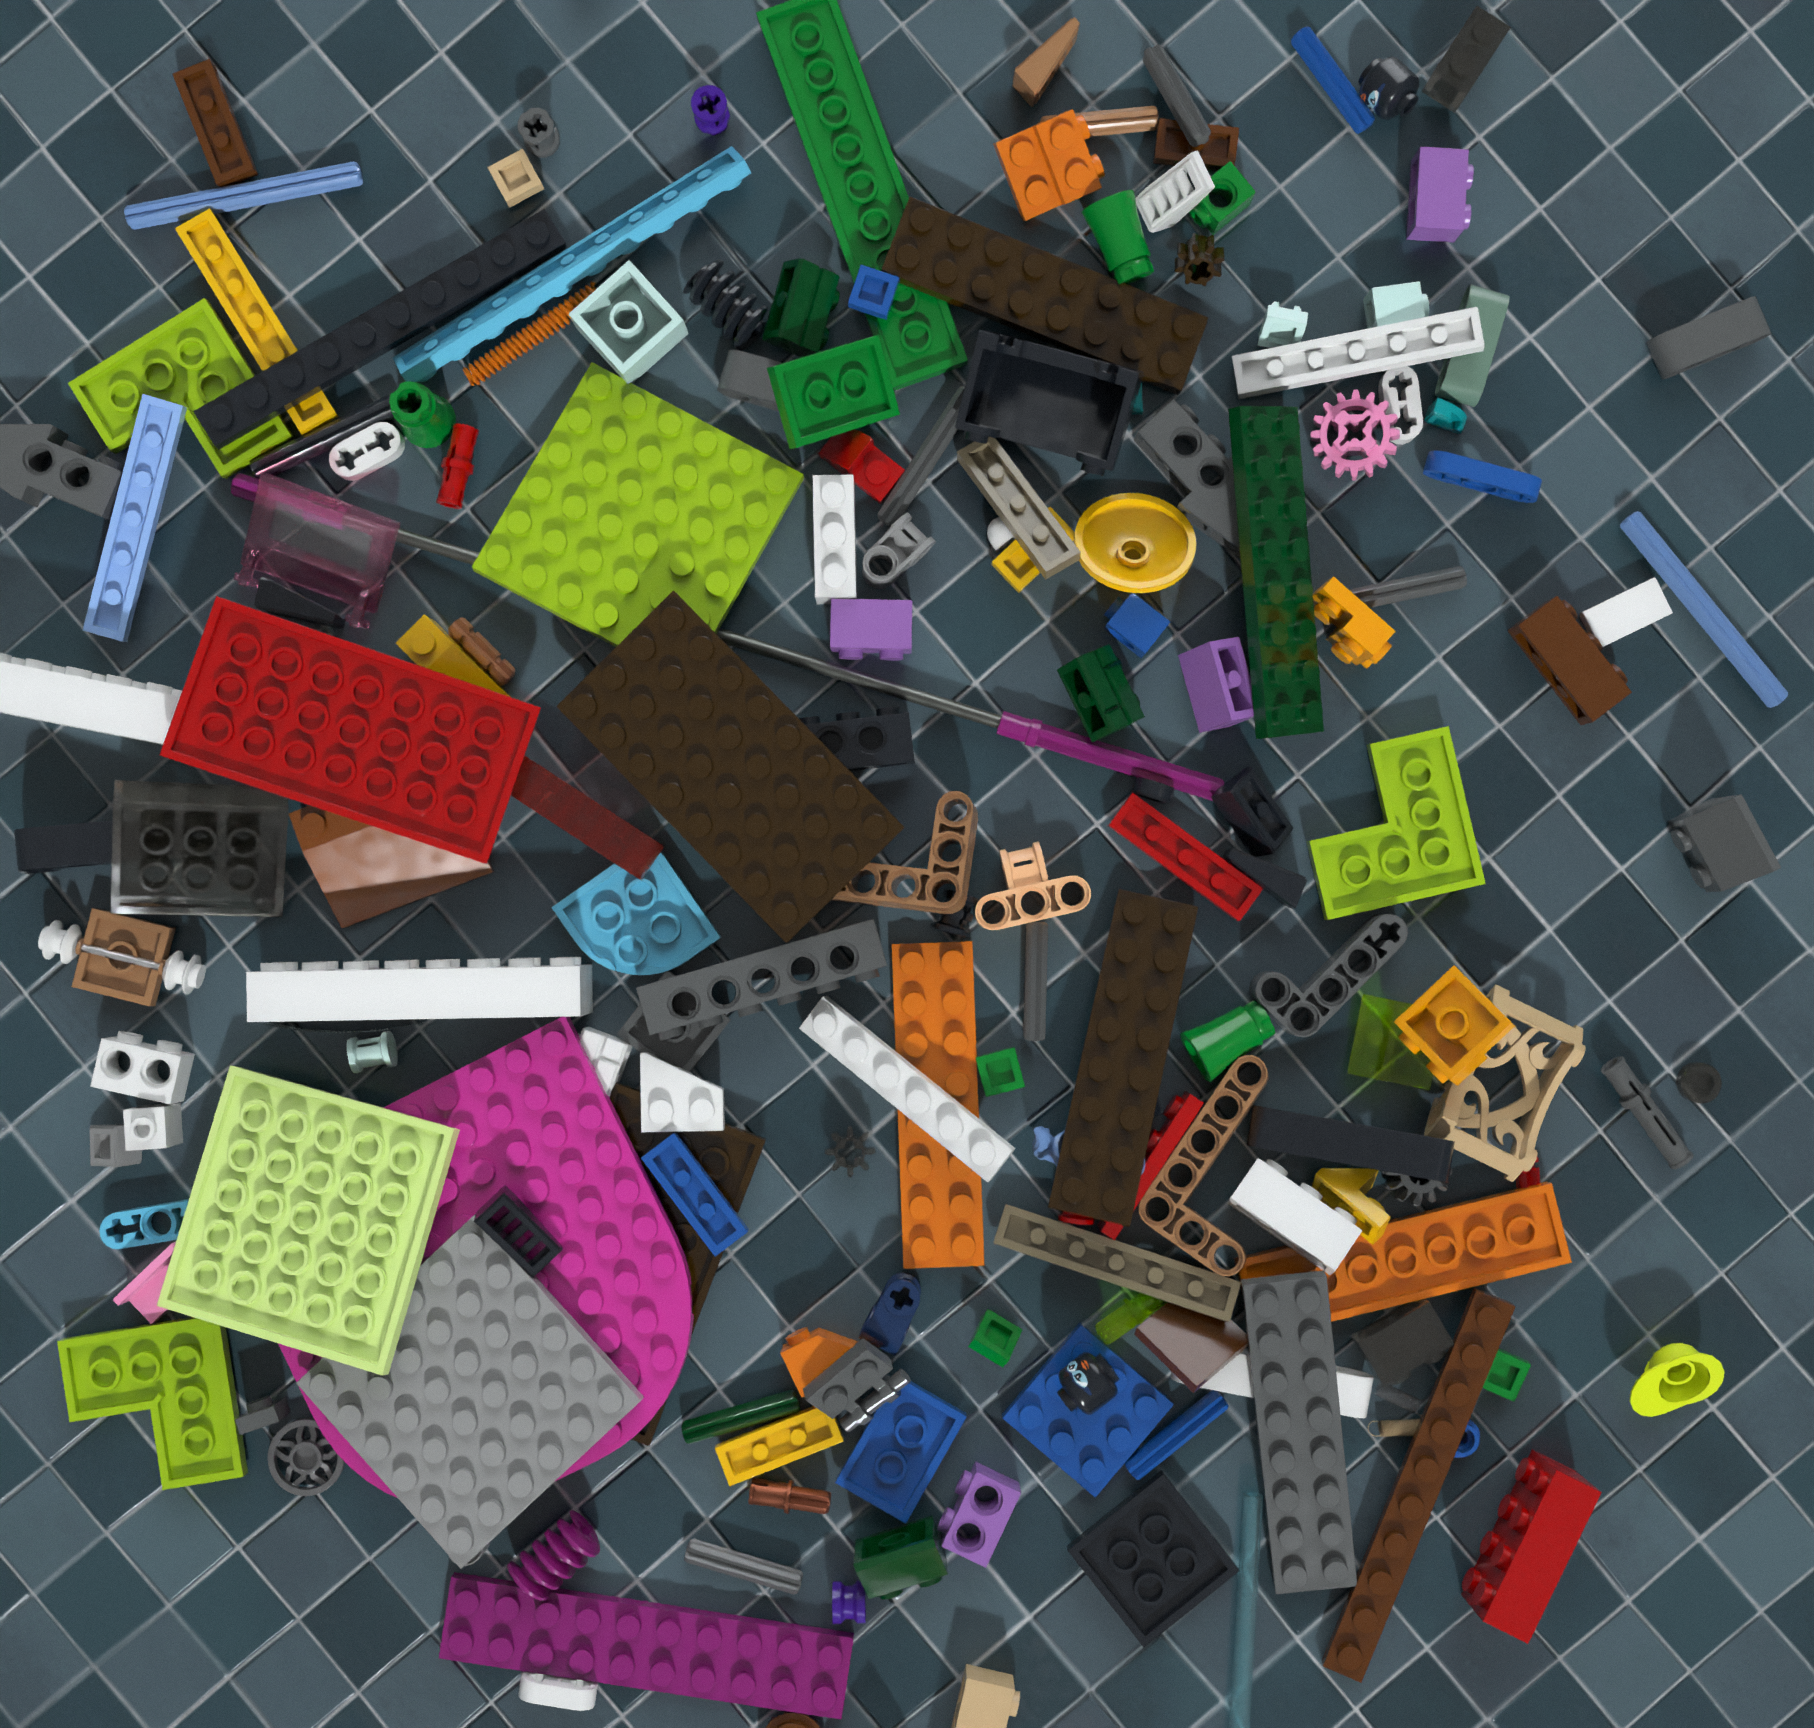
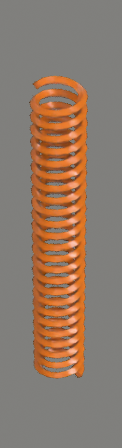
M590 281V286L585 285V290L580 288V294L574 292V297L569 296V301L564 299V305L559 303V308L553 306V311L548 310V315L543 313V319L537 317L538 323L532 321V326L527 324V330L521 328L522 334L516 331V336L511 335V340L505 339L506 344L500 342L501 348L495 345L496 352L490 349V355L484 353L485 359L479 356L480 363L477 360L473 362L475 367L469 363L470 371L467 367H463V371L471 386L475 384L480 385V380L485 382L486 377L491 378V373L496 375V369L498 371L502 370L501 365L507 368L506 361L509 364H512V359L517 361V355L519 357L523 356L522 351L528 354V348L533 350V344L535 346L539 345L538 340L544 343L543 336L546 339H549V334L554 336V330L556 332L560 331L559 326L565 329L564 322L570 325V316L568 314L596 290L595 282Z

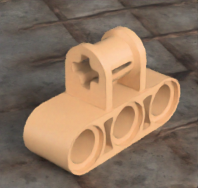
M1039 841L1033 842L1032 847L1007 852L1003 849L999 850L1007 890L981 897L974 908V917L982 928L999 930L1065 915L1084 909L1089 904L1091 889L1089 884L1078 876H1066L1049 880ZM1032 861L1031 864L1014 867L1015 863ZM1068 882L1076 883L1082 890V898L1074 906L1067 905L1061 898V889ZM1029 891L1037 892L1043 900L1042 909L1034 915L1027 914L1021 907L1022 896ZM990 900L999 902L1004 909L1002 919L995 924L987 923L981 915L982 906Z

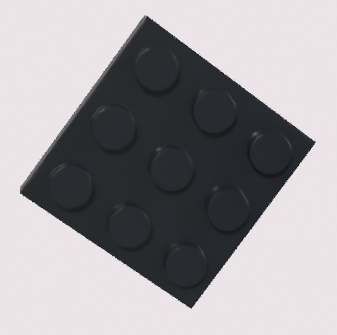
M1162 1470L1066 1546L1070 1555L1143 1647L1147 1646L1240 1571L1235 1562Z

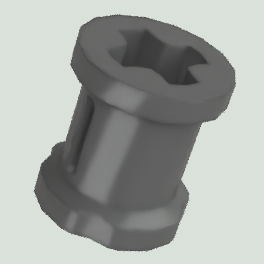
M530 108L527 112L520 115L518 131L524 139L527 150L539 158L553 155L560 145V136L548 112L541 108Z

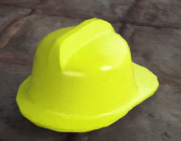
M1671 1343L1661 1347L1653 1354L1644 1369L1645 1372L1636 1380L1632 1387L1629 1402L1633 1410L1641 1416L1653 1417L1665 1414L1684 1405L1704 1400L1715 1393L1723 1382L1724 1369L1721 1362L1712 1355L1700 1353L1688 1344Z

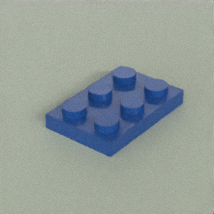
M911 1381L901 1389V1396L892 1403L886 1402L874 1412V1418L866 1424L838 1473L835 1483L906 1524L967 1418V1414Z

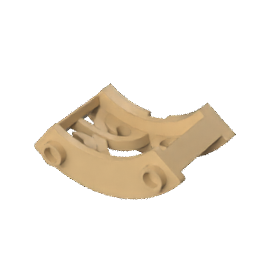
M1495 984L1486 997L1506 1017L1508 1015L1530 1027L1522 1033L1516 1027L1511 1029L1496 1043L1497 1050H1502L1506 1043L1508 1048L1495 1058H1490L1486 1053L1487 1059L1479 1067L1494 1068L1505 1064L1514 1056L1520 1070L1524 1096L1508 1106L1489 1112L1487 1092L1482 1083L1473 1076V1071L1458 1086L1452 1081L1445 1083L1443 1088L1445 1092L1440 1098L1436 1097L1433 1100L1424 1136L1455 1141V1150L1505 1173V1179L1514 1182L1522 1171L1528 1172L1534 1165L1538 1154L1535 1145L1547 1109L1571 1066L1576 1067L1582 1060L1586 1047L1582 1044V1027L1577 1025L1572 1027L1510 997L1509 990ZM1538 1031L1562 1041L1554 1055L1550 1058H1545L1542 1053L1543 1048L1550 1044V1042H1537L1530 1047L1527 1045V1042ZM1536 1069H1543L1544 1071L1538 1080ZM1470 1090L1477 1095L1478 1114H1474L1476 1103L1468 1106L1464 1102L1465 1094ZM1522 1116L1519 1125L1512 1121ZM1456 1127L1477 1128V1138ZM1489 1127H1492L1493 1138L1499 1145H1504L1502 1140L1504 1134L1509 1133L1512 1136L1513 1143L1510 1154L1487 1143V1130Z

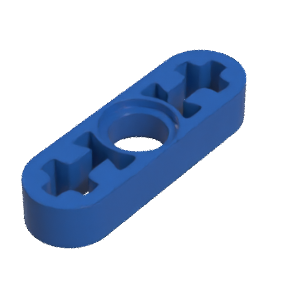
M1429 451L1423 470L1424 475L1435 480L1524 503L1537 502L1542 480L1537 476L1445 451Z

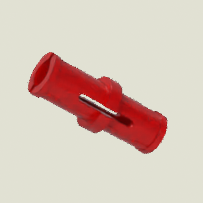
M453 424L447 457L442 458L441 467L444 470L436 503L453 509H462L468 476L473 475L474 465L471 463L479 434L478 429L465 424Z

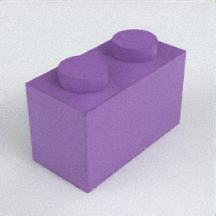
M1420 147L1410 165L1406 240L1454 243L1464 229H1468L1471 220V205L1466 204V190L1471 188L1474 175L1473 165L1468 164V149Z
M831 599V652H838L839 659L846 660L863 659V653H879L880 660H903V654H911L912 600Z
M1239 637L1210 641L1178 655L1199 733L1230 727L1254 718L1251 678Z

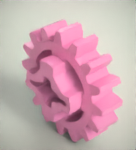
M1358 389L1353 390L1352 399L1346 400L1340 392L1337 394V405L1332 406L1328 402L1323 404L1325 417L1314 416L1313 422L1320 428V430L1310 432L1311 441L1320 442V444L1313 448L1314 457L1325 455L1321 463L1322 468L1325 470L1332 465L1336 466L1335 477L1340 478L1345 470L1350 471L1352 481L1357 480L1358 471L1364 470L1365 474L1370 478L1373 476V465L1377 464L1384 469L1387 467L1388 462L1384 454L1395 455L1397 452V447L1390 441L1400 438V430L1390 427L1397 422L1398 417L1396 414L1385 415L1389 403L1385 400L1378 406L1374 404L1375 393L1370 392L1365 400L1360 399ZM1352 410L1365 411L1362 414L1349 415L1347 413ZM1379 423L1383 432L1380 446L1376 444L1377 441L1372 437V432ZM1330 425L1338 433V438L1331 447L1327 440ZM1350 429L1356 433L1361 429L1362 440L1359 441L1353 438L1350 442L1347 441L1348 430ZM1348 456H1362L1364 458L1355 461L1346 460Z

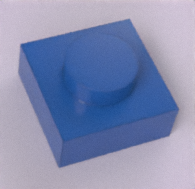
M860 265L848 301V308L887 320L899 285V277Z

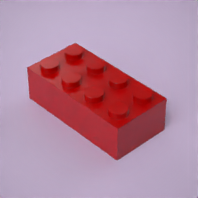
M1533 1449L1528 1458H1523L1517 1467L1515 1474L1517 1481L1510 1495L1506 1494L1499 1504L1497 1512L1499 1518L1493 1530L1488 1531L1484 1535L1480 1544L1481 1555L1475 1567L1470 1568L1466 1572L1462 1581L1463 1592L1461 1594L1483 1622L1527 1644L1602 1493L1577 1471Z

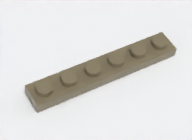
M1005 1204L993 1242L995 1245L1226 1322H1230L1241 1285L1240 1281Z

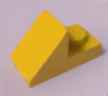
M1321 1168L1316 1173L1311 1186L1323 1196L1320 1201L1333 1210L1336 1207H1340L1357 1219L1355 1225L1363 1230L1360 1235L1373 1245L1384 1234L1390 1220V1216L1377 1200L1365 1196L1372 1188L1378 1170L1371 1168Z

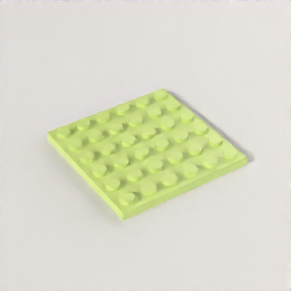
M230 1065L156 1306L379 1375L389 1374L460 1129Z

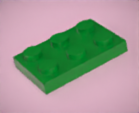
M879 335L863 338L767 368L789 449L798 448L900 415Z

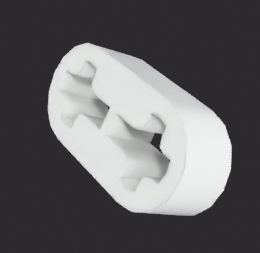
M1405 366L1387 370L1382 375L1378 384L1379 402L1381 403L1386 400L1389 403L1385 415L1396 414L1399 419L1400 409H1403L1404 420L1412 423L1406 434H1402V430L1399 427H1394V425L1390 427L1400 430V438L1391 442L1402 445L1412 441L1423 427L1419 381L1413 369ZM1395 376H1399L1400 382H1407L1408 385L1401 392V401H1398L1397 389L1389 387V383L1393 381Z
M378 422L336 444L329 454V463L337 475L345 480L355 481L399 458L404 451L405 440L395 426L388 422ZM385 433L388 437L394 436L389 441L391 446L389 450L385 451L381 447H376L370 451L371 448L380 443L379 435ZM349 452L353 456H358L364 452L365 454L354 460V465L356 466L354 469L350 470L346 466H341L345 462L343 456L345 453Z
M524 1671L521 1674L518 1697L525 1702L578 1711L590 1710L595 1706L598 1683Z

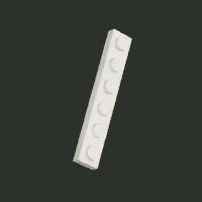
M1478 307L1234 355L1232 356L1238 398L1243 399L1481 352L1484 350L1485 345Z
M823 996L800 1026V1030L986 1182L993 1179L1016 1149L828 996Z

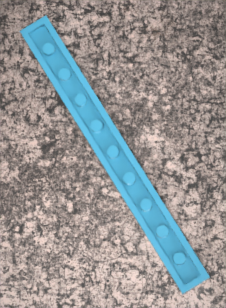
M731 146L394 356L393 360L401 376L406 382H424L434 376L437 369L448 362L464 358L472 347L485 339L489 340L499 336L506 326L519 318L531 316L538 310L541 304L553 297H560L571 290L573 284L586 276L600 273L607 263L621 254L626 255L635 251L642 241L653 234L667 231L674 225L677 219L685 214L699 211L707 205L709 199L717 194L736 188L743 178L751 174L746 161Z

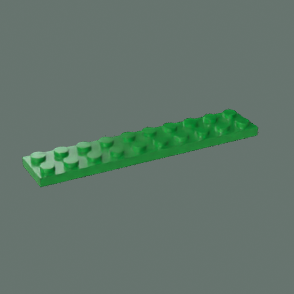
M790 0L756 12L757 21L854 285L860 265L881 271L909 197L837 0ZM899 283L887 320L864 313L872 336L879 335L894 391L968 365V359L947 302Z

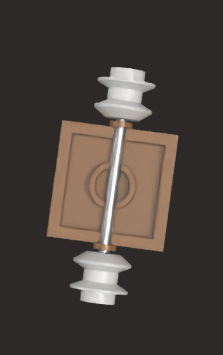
M100 908L91 909L84 939L79 925L73 924L68 930H63L62 922L55 920L50 926H45L42 929L38 940V947L42 949L45 959L49 960L58 953L60 954L61 962L68 964L79 955L71 987L146 1006H156L162 979L167 990H172L176 984H181L183 993L188 995L194 988H200L206 973V967L201 965V957L199 955H194L190 961L184 960L183 952L178 950L168 958L175 927Z

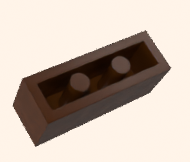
M1555 596L1542 603L1507 631L1580 725H1585L1597 720L1631 694L1632 691L1626 685L1628 680L1624 672L1617 665L1610 664L1601 653L1603 647L1599 640L1592 633L1585 632L1576 621L1578 615L1575 609L1567 601H1561L1558 596Z

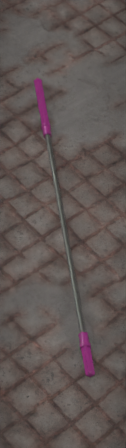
M241 473L237 474L231 483V494L233 496L303 517L305 521L311 523H321L344 531L351 527L473 565L479 555V552L353 514L351 507L325 500L323 496L305 494ZM719 628L717 635L727 645L996 728V734L1024 742V745L1033 748L1037 746L1130 776L1153 780L1171 786L1175 790L1213 801L1211 796L1215 791L1224 785V781L1220 778L1098 740L1091 742L1088 737L1043 724L1041 720L1035 718L1031 720L1003 711L1001 716L726 629Z

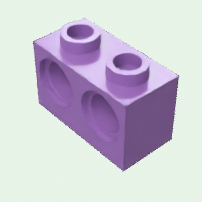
M975 1461L970 1472L964 1470L955 1488V1493L959 1497L953 1509L946 1507L937 1530L942 1532L941 1547L986 1568L1021 1495V1489L1018 1481ZM982 1486H991L997 1491L996 1496L992 1500L985 1502L978 1500L974 1494ZM965 1523H972L979 1528L977 1535L972 1538L961 1537L957 1530Z

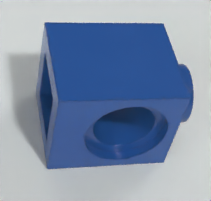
M1131 593L1126 600L1118 596L1104 614V616L1110 619L1104 630L1140 658L1146 654L1170 623L1167 618L1135 593Z

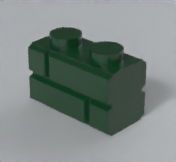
M798 258L785 261L766 323L763 341L802 357L822 350L829 337V330L826 328L829 314L837 306L840 292L837 290L839 275L827 269L819 268L818 265L805 259Z
M1110 644L1081 655L1057 669L1091 742L1126 728L1145 717L1140 708V700L1132 691L1123 673L1122 663L1115 656Z

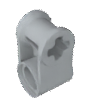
M908 512L896 520L883 537L864 555L862 563L863 578L873 588L882 589L892 585L910 566L915 565L936 543L932 537L927 538L911 522L912 516ZM881 558L888 561L892 568L891 571L883 576L872 573L869 565L875 559Z

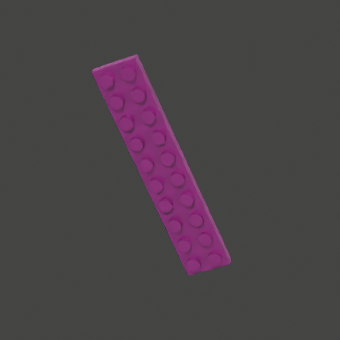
M454 1572L450 1580L439 1659L842 1720L854 1633L563 1588L551 1589L549 1597L546 1600L540 1601L524 1593L514 1581Z

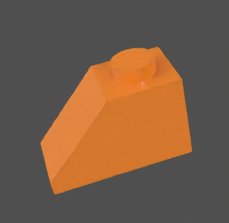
M804 1327L788 1335L785 1338L787 1343L782 1346L780 1354L801 1398L805 1397L803 1393L804 1387L859 1341L822 1328L809 1332L808 1328Z

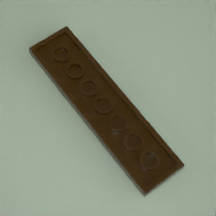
M911 196L881 269L882 272L899 277V283L1067 351L1143 371L1142 381L1176 395H1179L1183 389L1209 317L1125 283L1118 284L1117 280Z
M1122 889L1118 891L1048 1208L1126 1227L1131 1225L1196 921L1197 906Z

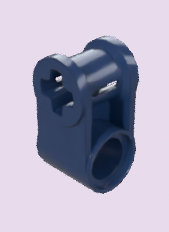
M898 1272L889 1278L876 1305H873L858 1338H864L872 1345L893 1356L897 1354L920 1302L921 1286L914 1275L907 1272ZM903 1287H907L910 1289L909 1297H904L902 1302L896 1300V1291L900 1292Z

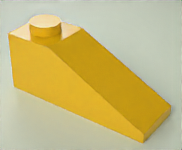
M425 614L396 642L419 666L511 697L436 621Z

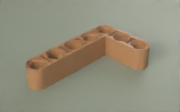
M950 791L939 799L935 813L928 869L869 863L832 900L941 914H953L960 911L967 900L978 824V811L971 799L960 791ZM957 804L966 805L967 813L962 820L955 822L948 820L949 810ZM948 845H961L962 852L957 860L953 862L943 861L942 853ZM867 874L874 875V887L866 893H860L857 889L860 878ZM905 879L914 880V892L908 897H898L897 887L900 882ZM942 885H955L956 893L952 900L948 902H939L937 900V891Z
M1254 1055L1239 1057L1232 1064L1139 1204L1140 1217L1149 1227L1221 1276H1232L1244 1267L1246 1262L1244 1247L1233 1237L1185 1204L1268 1082L1269 1073L1265 1063ZM1248 1063H1253L1261 1069L1260 1081L1252 1086L1242 1084L1238 1078L1240 1068ZM1224 1097H1232L1238 1103L1237 1115L1229 1120L1220 1118L1216 1113V1104ZM1208 1130L1214 1134L1215 1146L1208 1153H1199L1194 1148L1193 1139L1199 1131ZM1186 1164L1191 1168L1192 1180L1187 1186L1178 1187L1172 1182L1170 1173L1175 1165ZM1156 1197L1165 1199L1169 1205V1214L1162 1221L1152 1219L1148 1213L1149 1202ZM1189 1221L1199 1223L1204 1230V1237L1197 1245H1190L1183 1240L1182 1228ZM1229 1245L1237 1251L1239 1260L1234 1268L1225 1269L1217 1263L1216 1252L1220 1246Z

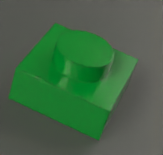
M1015 1047L975 1057L986 1097L1025 1087Z
M987 1309L982 1315L968 1347L1003 1368L1010 1360L1023 1329Z
M1498 1349L1483 1388L1515 1402L1531 1364L1520 1357Z

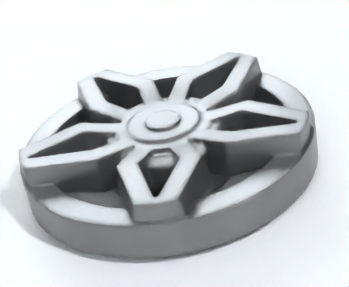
M313 1417L296 1419L286 1424L274 1436L268 1450V1466L272 1477L281 1488L298 1496H312L324 1492L338 1480L345 1467V1462L334 1449L330 1452H324L322 1446L329 1444L326 1438H322L317 1442L319 1435L317 1428L319 1429ZM306 1426L309 1427L310 1439H305L304 1437ZM298 1427L295 1436L296 1441L293 1439L281 1440L288 1431ZM279 1447H291L292 1450L288 1454ZM337 1454V1465L333 1472L330 1463L325 1460H330ZM277 1457L284 1462L290 1463L285 1476L279 1469ZM319 1467L324 1469L328 1479L318 1473L317 1469ZM294 1471L301 1474L298 1479L291 1483ZM308 1474L312 1480L320 1484L315 1487L298 1486L307 1478Z

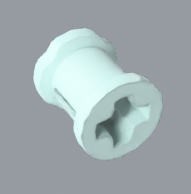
M391 1031L382 1032L380 1037L363 1040L353 1037L347 1040V1056L353 1073H360L366 1067L386 1064L387 1067L397 1065V1046Z

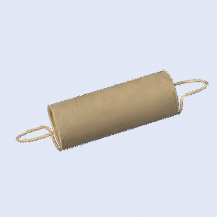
M1420 1419L1381 1420L1380 1435L1378 1436H1413Z

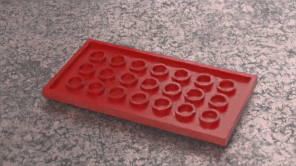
M216 596L159 755L488 864L541 707Z

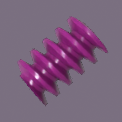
M570 1510V1516L573 1520L572 1524L563 1518L557 1520L556 1523L561 1532L559 1535L551 1529H547L544 1532L548 1542L547 1545L537 1539L532 1542L535 1556L525 1550L520 1552L519 1556L523 1564L522 1567L514 1561H510L507 1564L508 1572L514 1582L524 1593L534 1599L546 1600L551 1594V1589L556 1590L561 1587L563 1578L570 1579L575 1574V1567L583 1568L588 1562V1557H596L600 1552V1543L593 1527L582 1515L574 1510Z

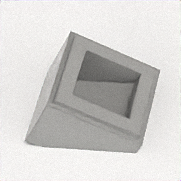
M124 1124L90 1125L91 1166L122 1167L142 1162V1150L125 1151Z

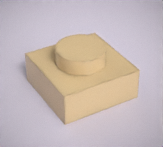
M523 149L488 167L509 208L544 190Z

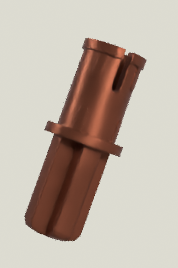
M753 1477L748 1503L750 1505L784 1509L786 1514H789L790 1509L826 1514L830 1509L831 1493L825 1490L794 1486V1480L784 1483Z

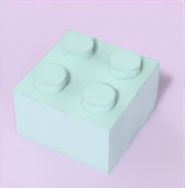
M630 260L568 314L577 330L627 384L630 382L633 384L689 334L684 320Z

